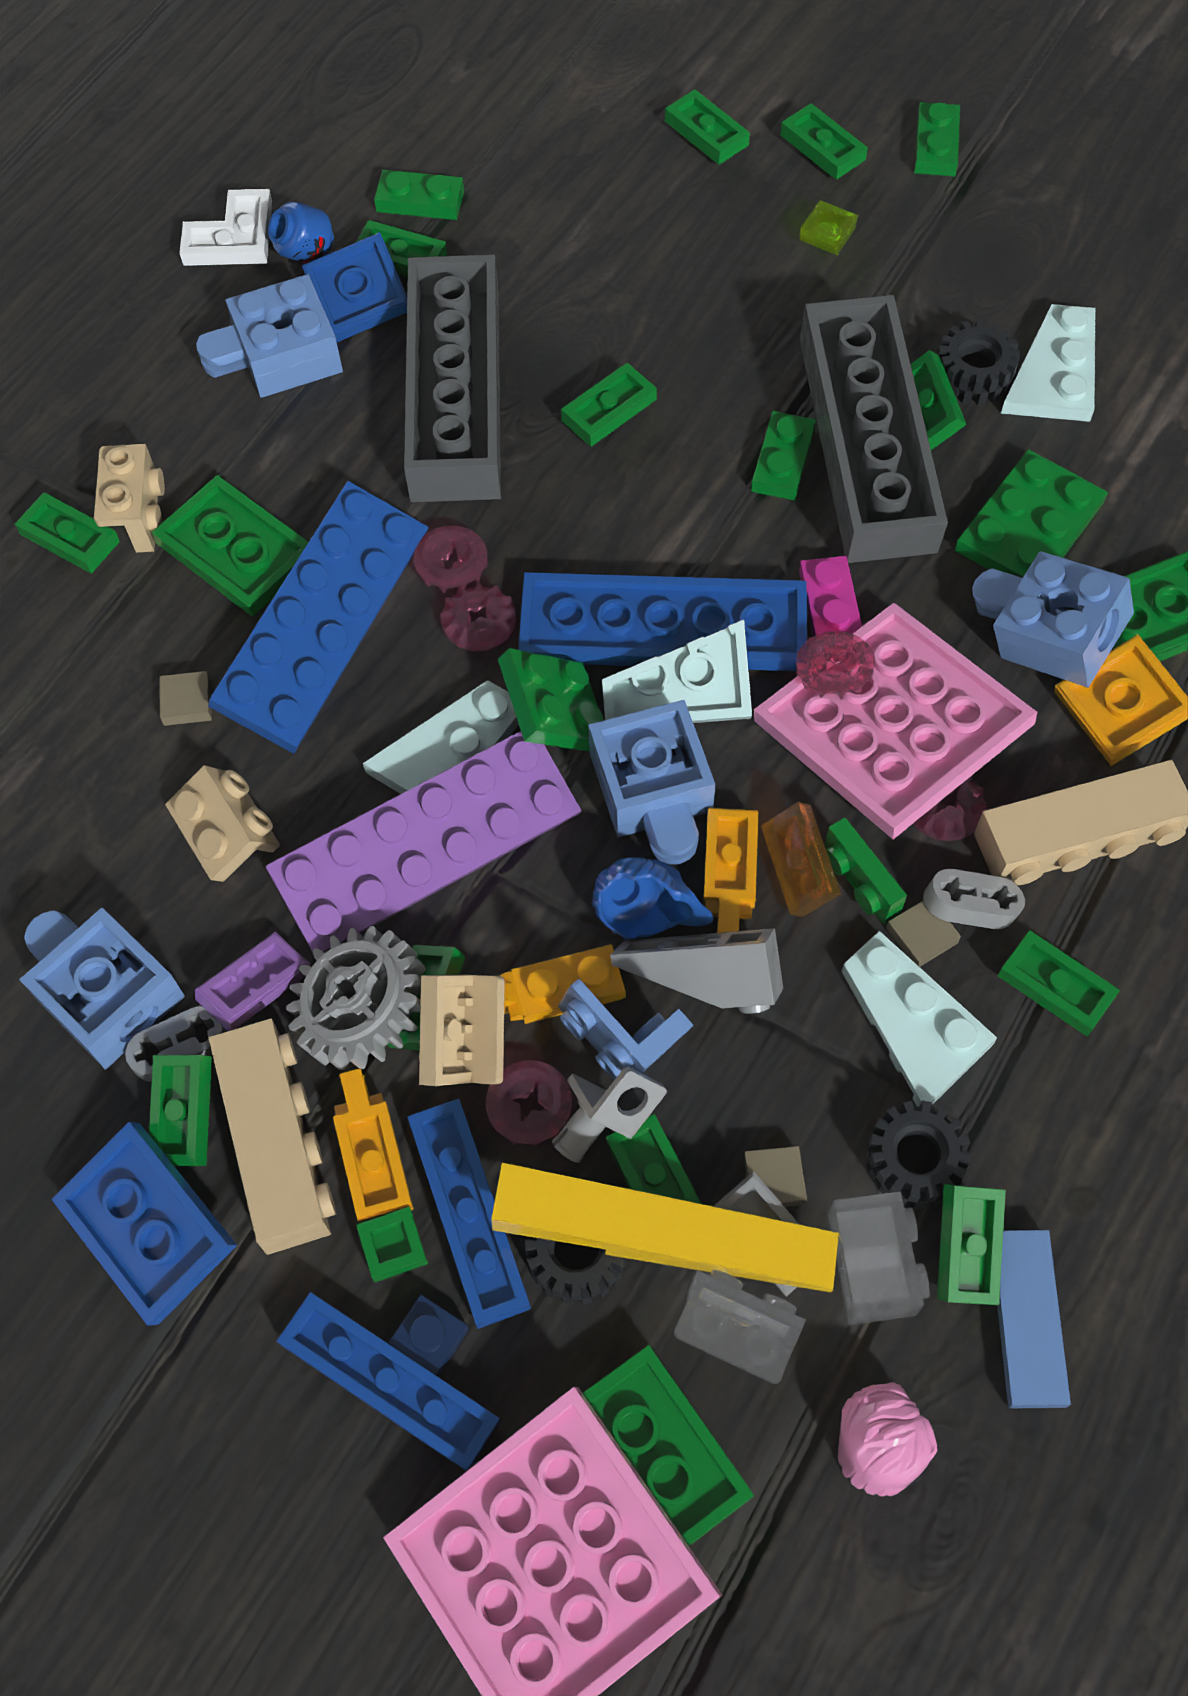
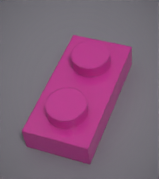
M847 556L800 561L801 581H807V613L815 649L836 647L862 627Z

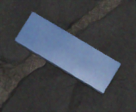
M1049 1230L1003 1231L1000 1299L997 1310L1008 1408H1067L1071 1405Z

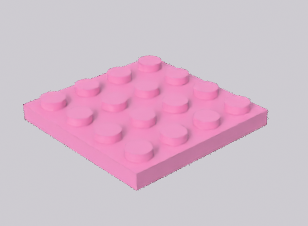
M895 603L879 613L754 709V721L892 839L896 838L1035 724L1037 711Z
M578 1387L570 1389L383 1537L482 1696H598L722 1596L720 1590Z

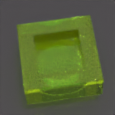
M820 200L802 225L800 240L838 255L855 230L858 215Z

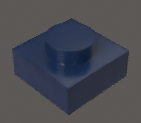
M420 1295L388 1344L439 1377L469 1331V1327Z

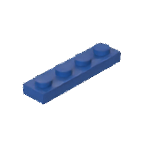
M459 1098L407 1116L477 1329L530 1310L531 1306L506 1233L492 1230L491 1218L495 1201Z
M311 1292L277 1340L286 1350L466 1472L474 1466L501 1423L499 1417Z

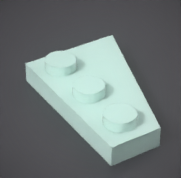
M1052 304L1004 401L1001 414L1090 422L1094 412L1095 308Z
M744 620L729 625L726 629L705 638L701 637L689 642L686 646L660 657L651 658L602 679L605 720L684 699L693 723L751 719L752 708Z
M487 680L364 762L365 773L398 793L403 794L509 738L519 725L509 693Z
M880 931L843 965L842 973L869 1022L871 1025H875L890 1051L889 1057L898 1073L901 1072L912 1090L914 1094L913 1100L917 1107L920 1106L922 1100L932 1102V1106L993 1046L997 1039L993 1033Z

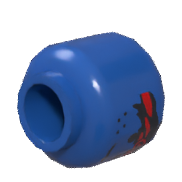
M290 201L277 209L270 218L268 234L275 251L282 257L302 263H309L325 256L333 245L334 234L328 215L321 209Z

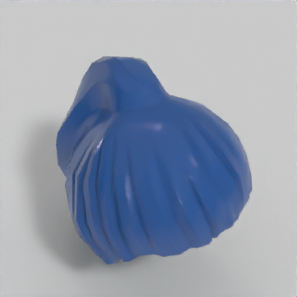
M641 857L621 858L608 869L603 870L595 880L592 898L595 915L614 934L617 933L624 939L651 937L677 924L698 927L709 925L713 921V915L710 910L699 902L695 894L682 881L680 872L659 860H646Z

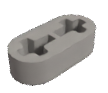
M943 869L939 871L924 890L923 895L926 908L938 919L990 929H1005L1009 927L1025 907L1023 892L1011 880L957 869Z
M204 1007L191 1008L133 1036L127 1044L125 1052L126 1062L140 1079L152 1082L153 1066H150L145 1060L147 1058V1048L155 1046L160 1052L158 1055L212 1056L213 1058L209 1039L199 1043L194 1037L196 1035L195 1027L204 1023L210 1029L207 1031L208 1037L227 1032V1030Z

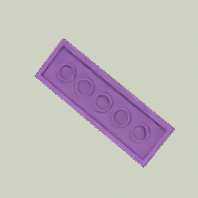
M520 731L266 865V870L312 953L315 948L325 953L331 949V936L335 935L342 943L347 941L351 928H355L359 933L364 932L370 926H375L579 815L581 809L545 745L525 742Z

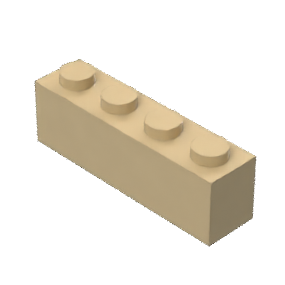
M1168 760L983 811L974 836L992 876L1009 879L1012 882L1014 881L1016 885H1024L1037 880L1043 873L1061 868L1063 872H1070L1084 867L1091 859L1109 855L1111 859L1121 858L1134 852L1141 845L1156 842L1157 845L1163 846L1179 840L1186 834L1185 830L1188 827V791L1173 760Z
M271 1018L208 1037L256 1242L269 1255L331 1235L327 1217L336 1215L335 1205L328 1183L318 1184L314 1166L323 1163L315 1132L306 1134L301 1115L310 1113L302 1082L293 1084L289 1066L297 1064V1058L289 1033L280 1035Z

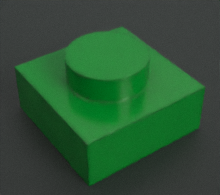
M410 1206L356 1225L374 1282L428 1264Z

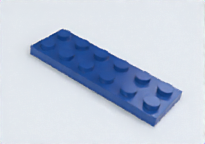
M347 481L212 694L208 707L295 754L424 539L429 527Z
M524 572L518 650L581 662L583 665L635 666L744 620L748 670L805 671L807 665V581Z

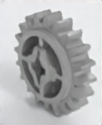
M374 926L369 927L365 936H362L355 928H351L346 943H342L335 935L331 936V950L324 953L322 950L315 948L313 950L314 958L317 960L312 967L309 965H301L299 967L300 972L306 977L304 983H295L290 986V990L298 995L300 999L286 1006V1010L296 1017L289 1024V1029L299 1036L297 1044L325 1066L330 1062L339 1070L344 1071L349 1062H352L358 1068L365 1069L369 1053L380 1062H383L386 1057L384 1046L391 1043L396 1048L401 1049L404 1046L399 1036L402 1029L416 1031L418 1028L409 1017L413 1012H421L420 1000L416 995L421 994L420 975L426 968L415 957L417 953L404 940L401 941L390 930L382 935Z

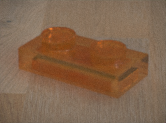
M797 802L761 825L790 915L804 917L841 895L810 805Z

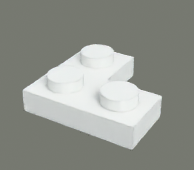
M228 190L225 221L183 222L180 256L183 266L266 264L269 246L268 226L272 211L270 190Z

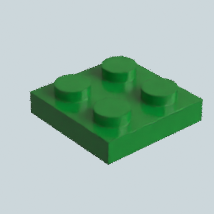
M509 648L498 659L524 741L589 751L588 725L603 721V716L598 708L583 663Z

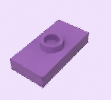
M274 932L195 989V1000L226 1030L231 1031L290 989L292 984L302 980L305 976L300 972L299 967L301 965L310 966V963L278 933Z

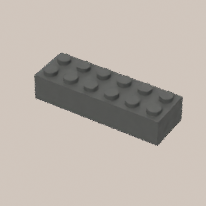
M495 255L408 258L404 470L410 502L501 499L499 291Z
M894 295L805 304L800 343L843 549L848 563L938 553L948 521Z

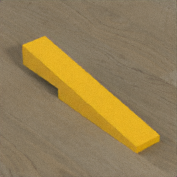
M506 1163L501 1165L491 1218L493 1231L606 1249L605 1255L825 1292L833 1291L839 1237L837 1232Z

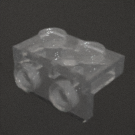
M697 1270L688 1291L686 1305L675 1328L674 1336L678 1340L772 1384H778L806 1320L795 1315L797 1308L782 1298L765 1294L762 1300L742 1291L743 1283L725 1272L712 1270L710 1275H707Z

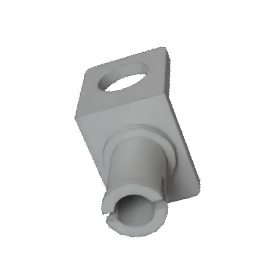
M625 1067L607 1090L572 1074L567 1081L579 1099L578 1104L580 1107L562 1131L554 1137L552 1143L555 1144L554 1147L563 1156L579 1163L605 1127L631 1139L666 1095L667 1090L662 1083L631 1067ZM638 1087L645 1091L644 1099L638 1107L629 1111H623L618 1106L617 1101L626 1090Z

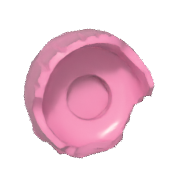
M891 1382L862 1388L861 1391L855 1392L851 1398L847 1399L842 1408L838 1462L842 1466L844 1476L850 1478L851 1484L857 1489L863 1488L866 1493L871 1495L878 1494L879 1496L898 1494L925 1470L937 1452V1442L929 1420L920 1415L919 1408H916V1403L910 1400L899 1384Z

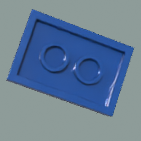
M128 1122L51 1199L147 1325H159L237 1246L235 1241L140 1123Z

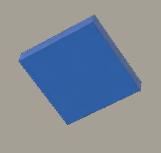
M380 232L302 265L305 275L309 274L335 334L336 342L407 313V295Z

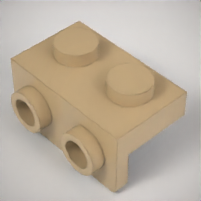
M146 444L103 446L99 450L94 520L99 527L124 525L136 553L154 552L155 540L151 532L162 524L161 510L159 505H157L158 496H163L165 491L163 472L161 468L154 467Z
M204 765L165 805L210 880L224 882L255 850L274 852L280 844L271 831L273 825L270 819L256 807L249 796V786L246 781L232 770L225 771Z
M421 975L419 1085L442 1086L464 1083H502L505 980L502 976Z

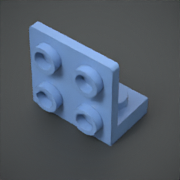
M577 979L569 986L558 1005L563 1012L560 1016L563 1025L578 1040H582L585 1037L599 1052L595 1056L596 1061L613 1080L616 1079L625 1067H631L643 1073L694 1026L678 1009L667 1020L660 1013H657L634 1034V1037H631L580 979Z

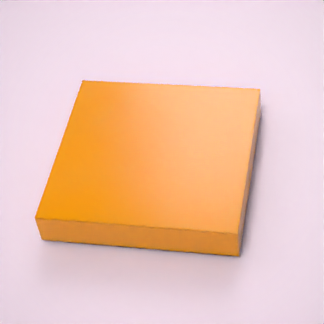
M1138 634L1110 651L1089 688L1067 680H1063L1055 685V694L1110 766L1188 719V696Z

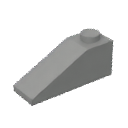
M775 928L625 940L610 955L612 965L720 1008L738 1007L741 1013H758L769 1009L770 1005L775 1004L783 990Z

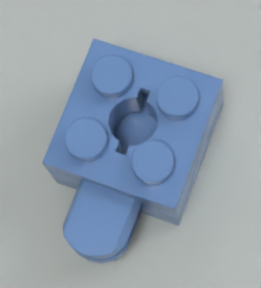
M309 274L225 299L232 325L202 334L196 343L202 367L207 374L216 378L249 368L260 398L343 372L335 334Z
M1041 551L1023 578L999 570L989 569L975 580L972 587L978 614L996 620L993 627L1002 659L1089 688L1134 614L1129 578Z
M685 699L589 724V753L617 838L645 830L653 854L659 861L671 865L681 864L689 860L696 852L699 836L693 817L707 814L708 808H713L715 782Z
M103 908L99 909L80 927L65 914L57 911L42 913L35 917L27 926L24 935L25 942L29 951L39 963L19 980L36 1000L105 1070L126 1052L127 1044L133 1036L157 1024L185 998L172 975Z

